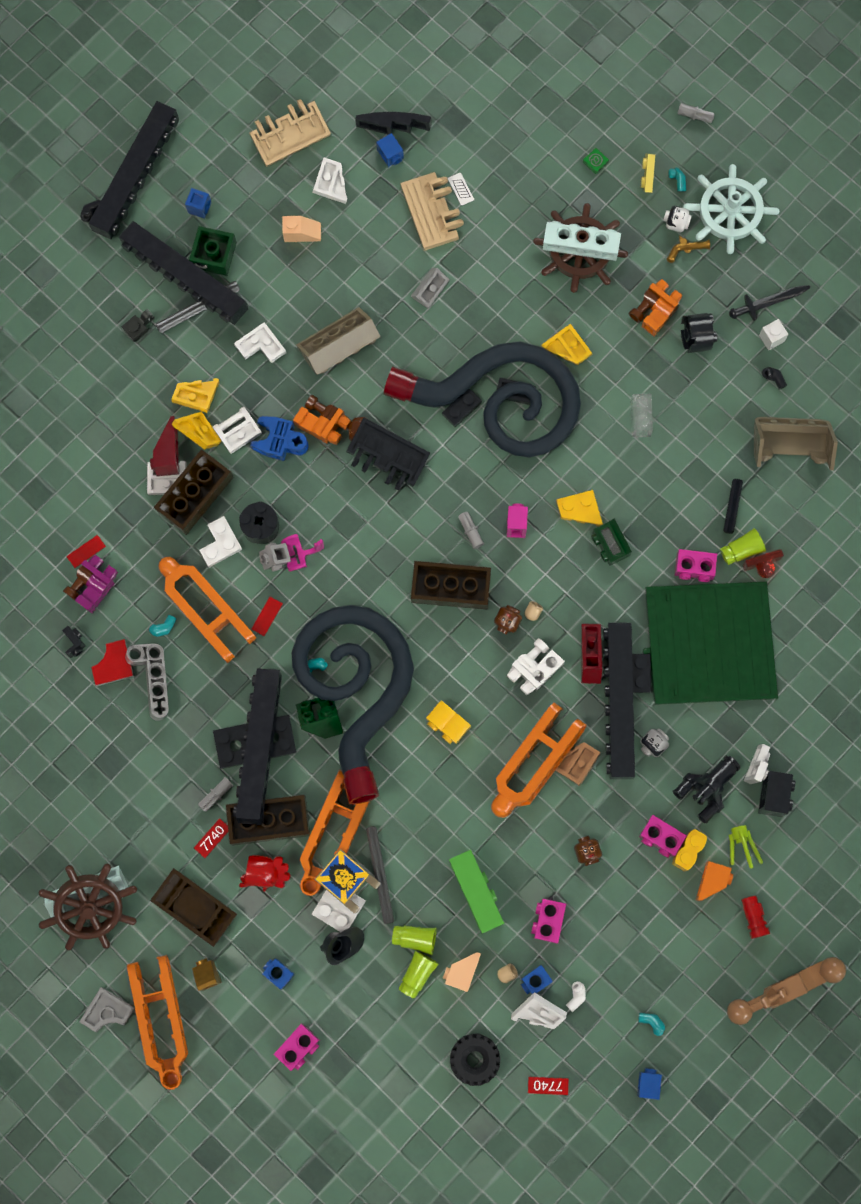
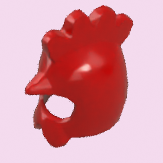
M250 855L248 857L246 874L240 877L242 883L239 884V887L258 886L263 888V892L273 886L283 888L285 887L284 881L290 879V874L287 872L289 865L282 863L283 858L281 856L271 859L262 855Z

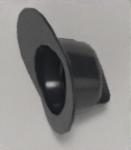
M351 927L342 932H332L326 936L323 944L320 946V950L326 955L329 964L338 965L361 949L364 943V933L358 927Z

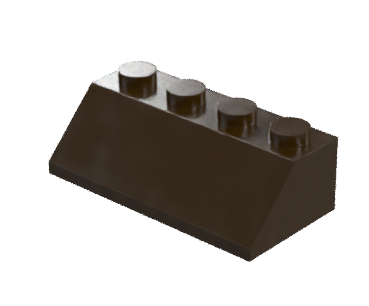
M201 449L153 508L179 531L187 535L234 477L230 470Z

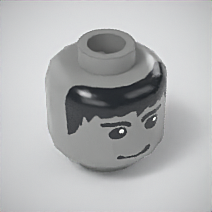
M659 728L657 730L650 729L640 740L642 745L641 751L647 757L651 755L659 757L669 747V737Z

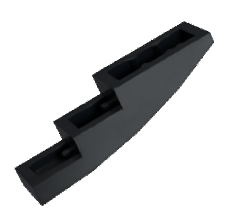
M373 112L356 115L355 118L356 127L387 135L391 134L393 129L411 133L412 127L430 131L432 125L431 116L406 112Z

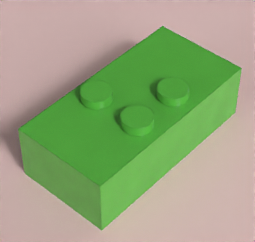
M468 850L449 859V863L481 934L502 926L504 922L495 904L498 899L494 890H489L487 876L485 872L481 873L472 851Z

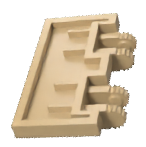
M301 99L297 101L298 107L303 114L299 118L294 107L291 104L288 105L287 108L290 114L288 113L275 120L277 129L270 116H265V121L271 130L267 134L259 120L255 121L257 129L250 132V136L266 167L331 135L315 101L307 104L310 110L309 113Z
M435 172L400 183L424 251L459 240L457 230L448 231L464 225L461 219L446 223V220L459 216L460 211L459 209L449 211L445 198L437 199L450 194L452 190L451 187H445L434 191L433 188L448 182L446 176L437 178Z

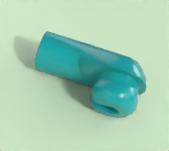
M677 167L669 169V178L677 180V192L686 191L685 174Z
M168 615L163 624L151 625L149 632L156 637L167 635L177 619Z
M315 658L308 661V667L310 672L315 669L324 671L328 667V663L323 658Z
M639 1013L638 1023L650 1024L656 1036L663 1035L665 1024L658 1015Z

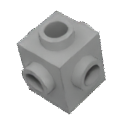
M276 543L267 544L265 549L259 552L260 562L264 570L272 569V572L283 569V565L291 562L286 543L278 545Z

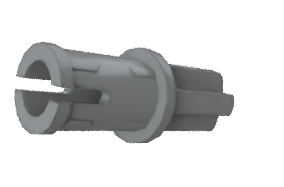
M683 103L680 104L677 113L678 115L693 118V120L698 119L708 123H712L715 116L712 112L698 109L699 106L693 107Z
M469 512L461 513L458 518L465 530L464 534L468 536L473 549L483 546L484 542L477 531L478 526L474 525Z
M224 777L199 802V807L207 812L218 800H222L221 797L233 787V784Z

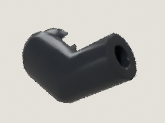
M100 199L84 205L80 215L82 221L89 222L101 202Z
M771 367L763 369L762 376L765 379L775 381L779 390L787 386L780 370Z

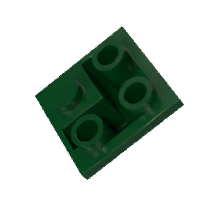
M315 698L295 704L301 730L324 739L344 733L335 701Z

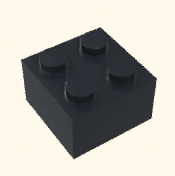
M768 771L767 777L764 781L762 780L758 814L783 817L789 811H792L793 800L790 797L791 792L795 790L796 783L793 780V774Z

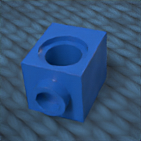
M392 133L376 142L377 151L388 167L399 164L404 158L403 149Z
M191 188L185 206L189 214L205 219L212 202L208 193Z
M276 958L273 961L270 959L263 967L265 970L263 975L280 990L295 975ZM275 967L282 969V976L278 979L272 975Z
M540 965L522 978L523 983L520 985L528 995L529 993H538L553 981L543 966ZM534 975L541 979V984L536 988L530 985V978Z
M645 1068L644 1072L639 1071L638 1097L660 1100L662 1075L657 1074L656 1069Z

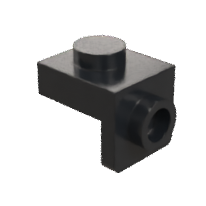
M67 626L62 631L74 645L65 653L70 658L73 656L77 657L84 651L83 648L86 646L80 639L82 637L80 632L76 628L72 630Z

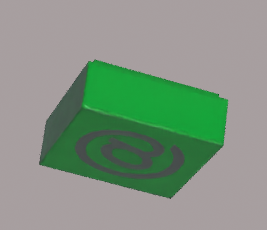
M597 148L583 159V163L595 174L609 162V159Z

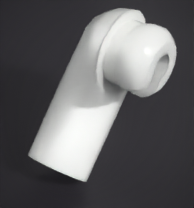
M578 981L573 983V998L566 1004L572 1012L586 999L585 986Z

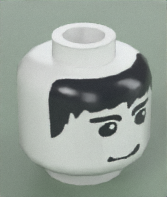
M672 206L670 211L666 210L663 221L666 222L667 229L681 233L684 229H688L692 215H689L688 209Z

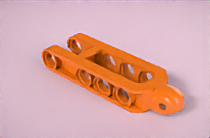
M172 557L161 559L158 566L160 572L166 578L164 591L227 663L235 656L216 636V633L229 622L249 644L257 639L194 566L179 565ZM183 575L192 578L212 603L222 612L209 625L202 620L175 589V582Z
M556 703L550 705L496 777L499 794L491 804V809L495 816L500 818L507 817L516 806H526L532 803L586 729L584 722L576 719L557 743L546 734L554 725L553 722L560 711H563V708ZM542 741L553 749L523 791L514 792L507 786L508 782L515 773L519 772L518 769L526 758L529 759L530 753L537 743Z
M341 769L333 782L300 857L305 871L300 888L308 896L317 894L321 888V885L314 879L322 869L315 867L312 859L333 812L350 819L347 830L342 835L343 838L340 846L334 853L335 855L341 849L347 854L370 802L356 804L354 810L337 804L344 789V776Z
M167 955L157 957L161 972L159 977L162 991L146 995L138 962L127 964V971L146 1064L159 1072L162 1086L172 1090L178 1088L182 1082L180 1066L188 1056V1049L170 961ZM163 999L167 1001L169 1011L167 1016L171 1021L173 1031L171 1036L175 1040L177 1050L175 1057L165 1060L158 1057L148 1003Z

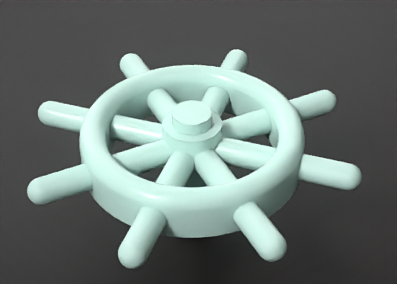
M734 164L729 166V178L720 179L713 184L704 175H699L698 181L707 189L703 194L701 203L684 204V208L689 211H700V217L705 227L696 234V239L700 241L709 233L718 238L727 240L728 254H733L734 240L742 239L750 234L759 243H765L766 238L756 228L763 214L778 215L780 212L776 207H764L759 190L767 184V179L761 178L756 184L752 185L743 179L736 178V165ZM728 189V199L719 191ZM736 189L744 192V194L741 195V193L736 191ZM714 196L722 205L708 203L711 197ZM749 198L752 200L754 206H741ZM709 212L722 213L713 220ZM741 213L755 215L753 220L749 222ZM725 219H727V228L719 226ZM735 219L743 226L742 228L735 229Z

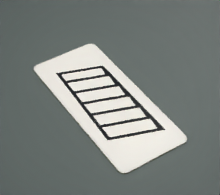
M461 173L448 178L461 205L474 201Z

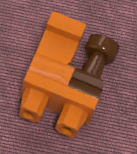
M663 279L656 284L652 283L649 289L645 291L643 301L638 308H633L628 313L635 322L640 323L644 318L643 313L650 308L652 312L643 320L642 327L654 337L677 310L682 298V294L677 290H674L670 296L666 294L665 291L669 285Z
M311 395L305 403V408L301 407L293 422L297 428L322 440L324 443L330 442L338 445L342 435L336 432L337 428L341 427L347 430L351 420L344 415V411L334 405L325 406L318 402L317 397ZM313 409H315L319 413H321V415L318 418L317 416L310 413L308 410L312 411Z

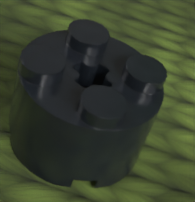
M712 313L693 314L682 317L681 324H684V330H681V338L684 349H689L687 353L711 350L713 343L717 342V333L713 331L714 318Z
M264 502L252 503L242 511L239 517L241 530L250 542L267 544L276 538L279 531V519L275 510L270 505ZM260 521L263 525L260 526L257 522Z

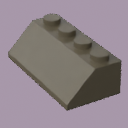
M358 307L296 344L310 368L318 375L325 373L331 366L343 362L351 354L358 353L366 345L373 344L376 339L380 338V335L372 319Z

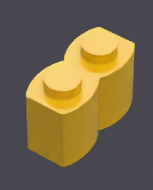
M442 700L426 717L429 721L427 725L435 732L437 730L442 732V738L449 744L452 742L457 744L471 728V725Z
M696 829L690 831L682 843V848L674 856L672 864L684 872L692 868L696 862L697 853L706 844L707 836Z

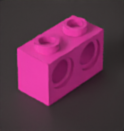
M516 503L508 507L507 537L526 538L528 507H524L523 504Z
M679 549L676 556L674 576H679L683 580L698 578V581L710 582L715 577L717 554ZM688 562L691 568L684 569L681 563ZM707 564L710 571H703L700 565Z
M654 815L649 818L639 835L642 838V843L649 847H652V845L659 849L658 852L667 858L676 855L687 836ZM654 827L658 830L656 838L649 836V828ZM667 838L674 839V848L666 846L665 840Z
M542 899L541 903H537L535 914L539 915L538 921L533 922L531 934H535L534 939L558 944L566 908L565 903ZM548 905L553 906L556 910L555 915L552 917L545 914L544 910ZM543 925L551 927L552 932L549 936L541 934L540 929Z
M302 1023L274 1055L290 1071L294 1068L299 1070L306 1062L303 1058L308 1053L312 1055L318 1049L319 1045L317 1043L320 1039ZM307 1035L310 1037L311 1042L308 1047L301 1045V1036ZM289 1050H293L297 1054L294 1062H290L286 1058Z

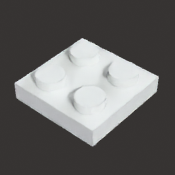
M326 890L312 915L342 932L351 927L360 910L356 914L353 913ZM356 894L350 898L351 901L359 906L360 910L366 900Z

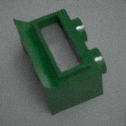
M615 518L593 529L592 540L596 546L599 545L601 549L600 555L604 562H608L609 566L631 555L632 551Z

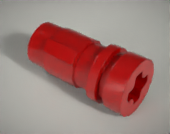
M757 895L742 899L743 910L749 924L747 927L748 930H751L749 932L751 939L769 935V928L766 927L767 921H764L763 915H765L763 907L758 902Z

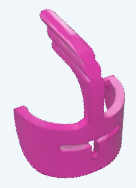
M298 534L288 536L281 541V544L286 543L291 562L287 563L289 572L307 567L305 556L324 549L323 540L320 539L317 543H314L315 547L304 551ZM293 546L296 547L300 564H298L296 557L291 558V556L295 555Z

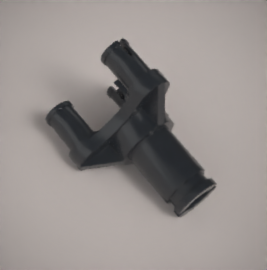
M726 755L710 773H705L704 775L687 773L683 777V781L672 792L678 799L682 800L691 789L697 790L698 792L693 795V799L696 801L702 796L697 802L699 805H703L706 800L708 801V805L697 817L701 822L707 824L716 813H719L724 808L721 794L724 791L723 786L736 774V771L740 770V765L734 758Z

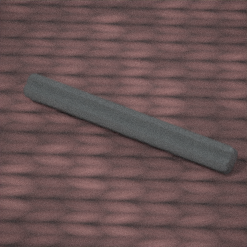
M236 281L226 285L234 293L240 290ZM196 301L156 323V327L160 333H163L207 308L203 302Z
M373 826L366 828L375 879L380 882L377 890L384 924H390L394 922L377 828Z

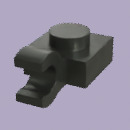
M147 309L141 314L140 318L134 315L121 327L135 342L148 331L146 325L154 319V316Z

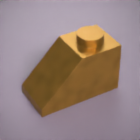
M205 958L196 962L197 966L192 968L198 991H204L222 983L213 960L208 961Z

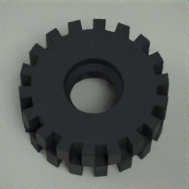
M482 1034L465 1035L452 1048L450 1054L452 1072L462 1083L470 1086H481L490 1082L496 1076L500 1067V1054L497 1046L490 1038ZM474 1051L479 1052L483 1056V1063L477 1068L471 1067L467 1062L468 1055Z

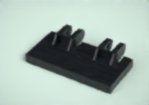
M366 418L362 419L346 450L347 453L354 455L356 450L359 449L351 464L353 467L359 463L362 453L368 456L362 466V472L366 473L373 457L376 459L372 466L385 473L392 466L385 480L387 485L391 483L396 471L401 473L395 485L397 490L401 488L407 475L409 477L406 484L412 487L415 485L430 455V452Z

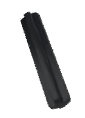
M733 479L723 529L724 533L733 534L743 485V481L740 479Z

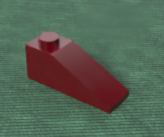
M175 416L170 417L153 449V458H150L151 470H155L157 477L179 474L178 429L172 425Z
M581 624V683L601 684V624Z

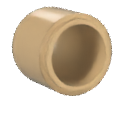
M529 602L524 612L525 617L531 621L538 620L543 607L536 602Z
M509 963L500 968L497 975L502 983H508L518 977V972L515 966Z

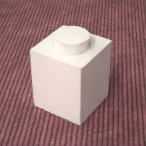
M777 319L764 326L759 336L767 349L771 350L785 342L788 333L780 320Z

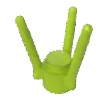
M746 825L731 828L732 834L728 835L730 840V864L734 865V841H736V844L742 843L751 869L753 864L746 843L748 841L758 862L762 864L763 861L753 842L750 830L747 831Z

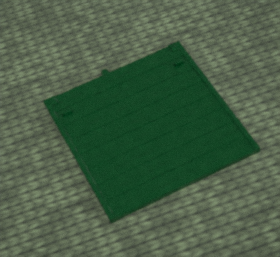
M767 581L645 587L650 648H644L642 652L644 654H651L655 705L778 699Z

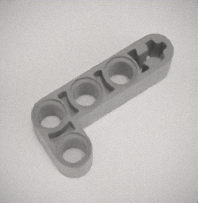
M159 644L132 645L128 648L125 659L130 665H145L149 714L153 720L161 721L166 717L169 710L163 648ZM156 650L159 653V657L152 658L149 655V651ZM130 652H138L140 658L132 659ZM158 669L161 675L154 677L151 674V670ZM160 688L162 695H154L152 689ZM159 701H161L159 704L160 710H163L161 715H158V712L155 711Z

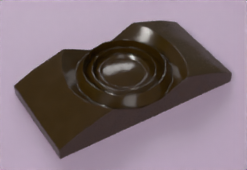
M175 868L172 869L150 900L213 947H215L237 916V913Z

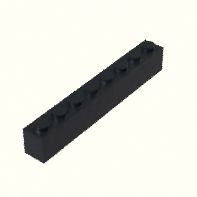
M156 101L88 223L93 232L110 240L118 233L122 219L124 220L128 215V208L135 202L138 190L143 188L147 174L153 170L154 161L160 157L164 143L169 141L170 132L179 122L176 109Z
M132 221L119 236L122 243L121 246L125 251L133 252L139 261L147 262L153 271L161 272L167 281L175 282L181 291L189 292L195 301L203 302L212 313L214 311L217 312L219 317L226 323L231 322L235 325L248 310L247 303L243 298L136 222Z
M608 623L607 628L603 629V639L607 640V647H604V659H607V666H604V678H608V685L604 687V695L608 697V705H605V716H608L609 723L605 724V735L609 736V743H606L605 748L606 755H609V763H606V774H610V779H634L632 624Z
M257 668L256 675L252 677L254 692L250 693L249 703L252 706L251 711L247 713L249 727L244 733L246 748L242 749L241 758L244 762L243 767L239 769L241 784L236 789L238 805H234L233 816L236 817L240 824L262 825L282 682L280 670Z

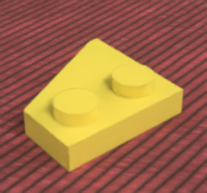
M645 154V158H643L642 169H645L644 177H641V188H644V192L652 193L655 154Z

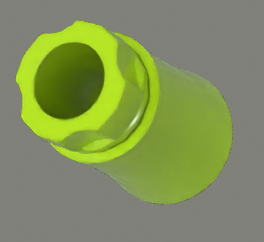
M753 528L745 535L722 547L720 552L726 564L730 565L753 555L766 552V548L758 531Z
M406 925L404 927L394 926L392 944L433 955L437 928Z
M415 950L399 990L415 999L439 963Z

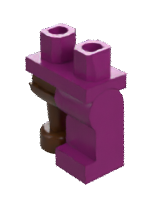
M97 555L90 558L88 562L86 560L82 562V565L77 570V579L71 587L67 586L63 590L64 593L90 613L95 611L110 588L114 586L113 580L118 573L110 565H108L103 573L98 569L104 561ZM83 585H86L87 588L81 595L78 594L77 591Z

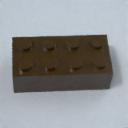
M414 561L411 603L488 610L491 568Z
M305 795L265 800L262 825L238 823L236 817L233 816L234 805H238V803L226 805L229 842L232 846L310 836Z

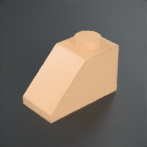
M282 216L284 242L321 241L320 222L303 216Z
M481 953L472 954L452 964L451 968L446 967L443 979L446 980L445 984L468 992Z

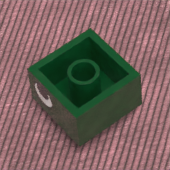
M198 226L189 261L203 271L228 276L237 244L235 235Z

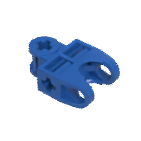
M267 416L258 418L257 424L266 427V430L270 431L265 440L251 441L250 448L254 451L281 461L285 460L286 453L300 456L308 451L307 439L303 433L293 431L295 427L293 421Z

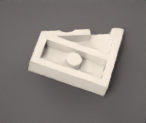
M323 158L312 193L346 204L347 196L341 163Z
M534 992L512 1013L511 1019L513 1021H517L518 1018L530 1020L529 1024L555 1029L566 1019L567 1012Z

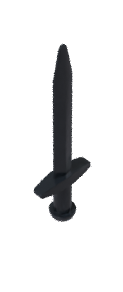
M810 286L794 287L754 302L746 294L744 295L746 305L737 309H730L729 316L732 319H736L737 316L749 313L752 320L756 321V310L799 296L810 289Z

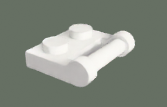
M244 406L235 415L221 424L213 426V429L230 454L262 434ZM242 418L246 419V421L242 422L226 434L223 433L225 429L235 424Z
M180 461L179 474L158 477L154 475L155 470H151L150 462H148L147 494L164 495L186 469V461Z

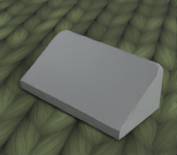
M432 268L412 293L411 297L426 308H429L450 279L438 268Z

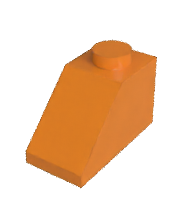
M710 861L706 862L696 901H702L730 885L733 879L732 868Z

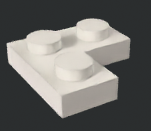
M265 322L234 343L245 360L260 349L271 363L286 354V350Z
M224 516L208 524L216 541L200 549L209 568L242 550Z
M765 744L758 745L745 776V782L754 784L765 780L768 774L769 746Z

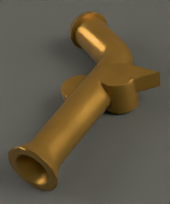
M679 236L680 243L673 246L666 259L669 263H674L678 252L682 250L685 253H690L694 249L710 250V239L687 243L685 238Z

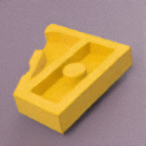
M571 324L542 344V347L547 351L575 365H579L593 355Z
M214 378L213 381L208 382L198 380L192 383H178L171 399L172 403L208 413L219 385V379Z
M202 411L175 419L172 422L176 429L204 450L218 446L221 443V439Z
M593 490L556 499L561 519L575 520L579 523H590L596 526L603 525Z

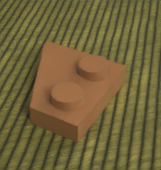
M583 742L568 752L555 771L580 786L601 753Z

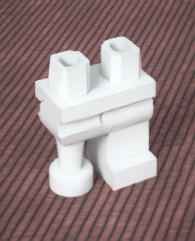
M540 638L534 642L535 647L529 653L522 654L512 664V668L507 674V677L513 683L521 676L526 680L520 687L526 695H529L534 690H538L565 663L559 655L551 650L538 664L535 661L537 656L541 652L546 653L550 649Z

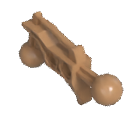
M829 957L764 988L763 995L748 1002L743 999L733 1000L727 1008L728 1018L736 1025H744L751 1020L754 1012L762 1008L774 1009L808 993L825 982L838 983L846 975L845 964L836 957Z

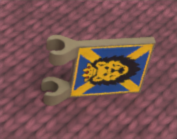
M341 849L314 879L355 914L360 908L350 898L366 881L374 889L380 886V882Z

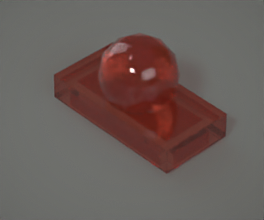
M782 549L745 560L742 565L744 571L757 568L759 576L763 578L772 577L776 571L773 562L781 560L784 556Z

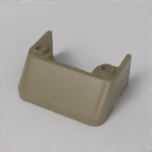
M757 417L755 419L754 458L757 467H761V461L765 462L771 459L773 454L808 455L815 463L824 464L827 462L829 469L834 470L838 441L829 421L778 417Z

